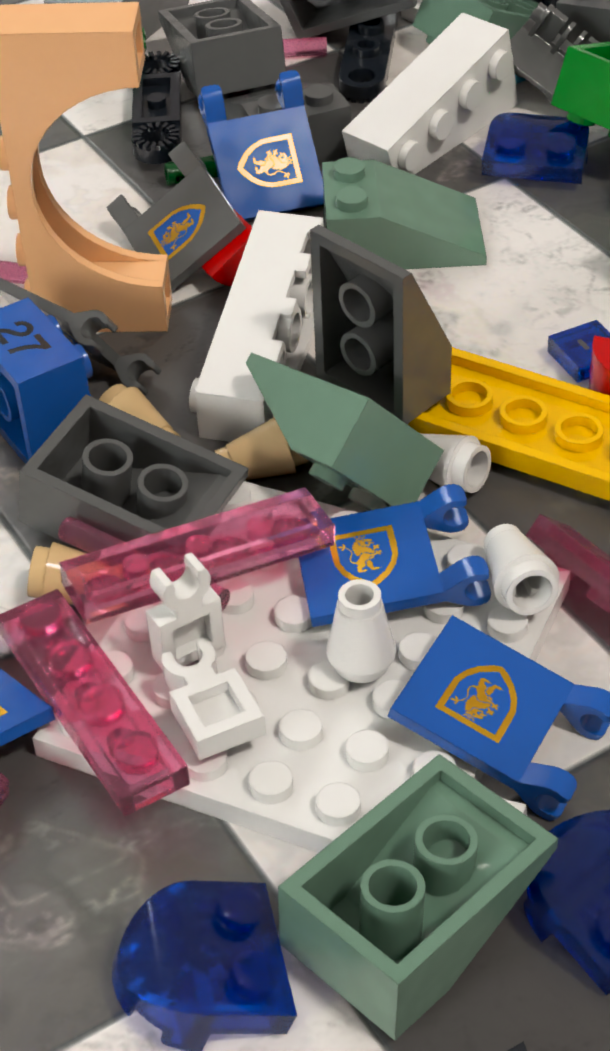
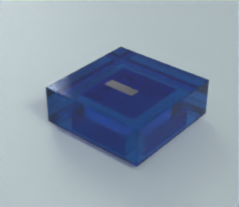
M598 320L548 336L547 352L577 383L589 379L594 335L610 338V332Z

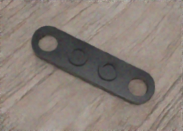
M397 12L350 25L339 72V92L347 101L351 99V103H356L359 99L360 104H362L364 99H367L371 103L385 89L395 42Z
M152 51L148 52L149 56L145 54L139 87L133 88L131 137L133 154L137 160L147 164H162L172 161L168 155L169 152L182 142L180 60L174 53L169 55V52L165 51L162 55L161 51H157V55H154Z

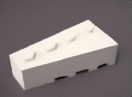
M462 12L342 130L348 157L360 160L374 159L415 175L517 106L519 103L509 29Z
M258 210L200 377L195 378L191 385L189 408L191 412L197 413L200 438L232 442L274 417L246 365L251 352L300 371L315 337L310 229L317 225L324 227L323 218Z

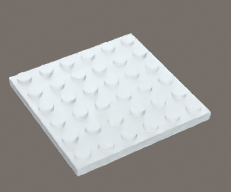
M244 481L192 553L210 573V586L221 598L226 646L215 651L217 672L220 673L233 667L237 669L265 715L266 735L199 761L171 711L169 692L172 690L165 683L164 672L152 658L146 610L162 603V600L150 586L151 571L160 567L171 582L179 579L185 571L184 558L160 556L54 706L55 720L41 726L33 736L32 740L36 756L319 853L438 754H441L480 782L484 772L389 718L387 715L390 708L452 615L529 659L536 661L569 590L571 570L557 567L559 570L558 594L548 608L537 614L520 615L503 607L497 601L484 546L427 531L439 573L465 557L480 556L484 558L490 573L489 579H487L491 589L490 600L479 606H465L445 601L386 613L396 646V655L393 662L388 667L386 673L375 681L368 683L350 682L336 672L327 658L326 649L332 624L312 627L292 526L359 512ZM198 659L185 666H192L197 664Z

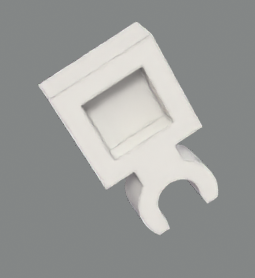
M192 552L184 555L185 571L176 581L171 582L160 567L152 570L150 574V586L162 600V603L146 610L152 658L162 670L163 653L170 651L175 661L185 666L198 659L196 641L201 639L207 640L215 651L226 646L221 598L210 586V573Z
M205 639L196 641L198 663L195 665L182 666L178 664L170 651L162 654L165 683L172 690L169 692L171 711L199 761L266 735L265 715L237 669L233 667L218 673L215 650Z

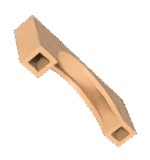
M139 2L0 5V124L2 135H0V169L2 171H9L11 185L8 186L7 209L11 220L18 219L20 233H17L16 259L19 266H26L28 278L25 280L24 289L73 313L89 310L102 311L117 325L118 329L116 332L168 331L172 306L168 255L149 254L124 249L96 237L81 227L61 208L52 195L43 176L39 156L40 140L54 121L68 109L98 94L118 89L139 87L145 61ZM104 328V329L99 330L98 332H112V331H111L110 329H108V328Z

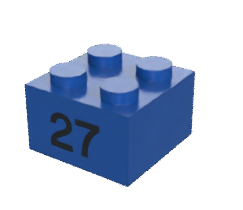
M29 297L0 308V434L26 464L86 394L91 396L88 378L93 376L92 364L85 349L80 344L73 345L64 336L56 318L53 315L46 316Z

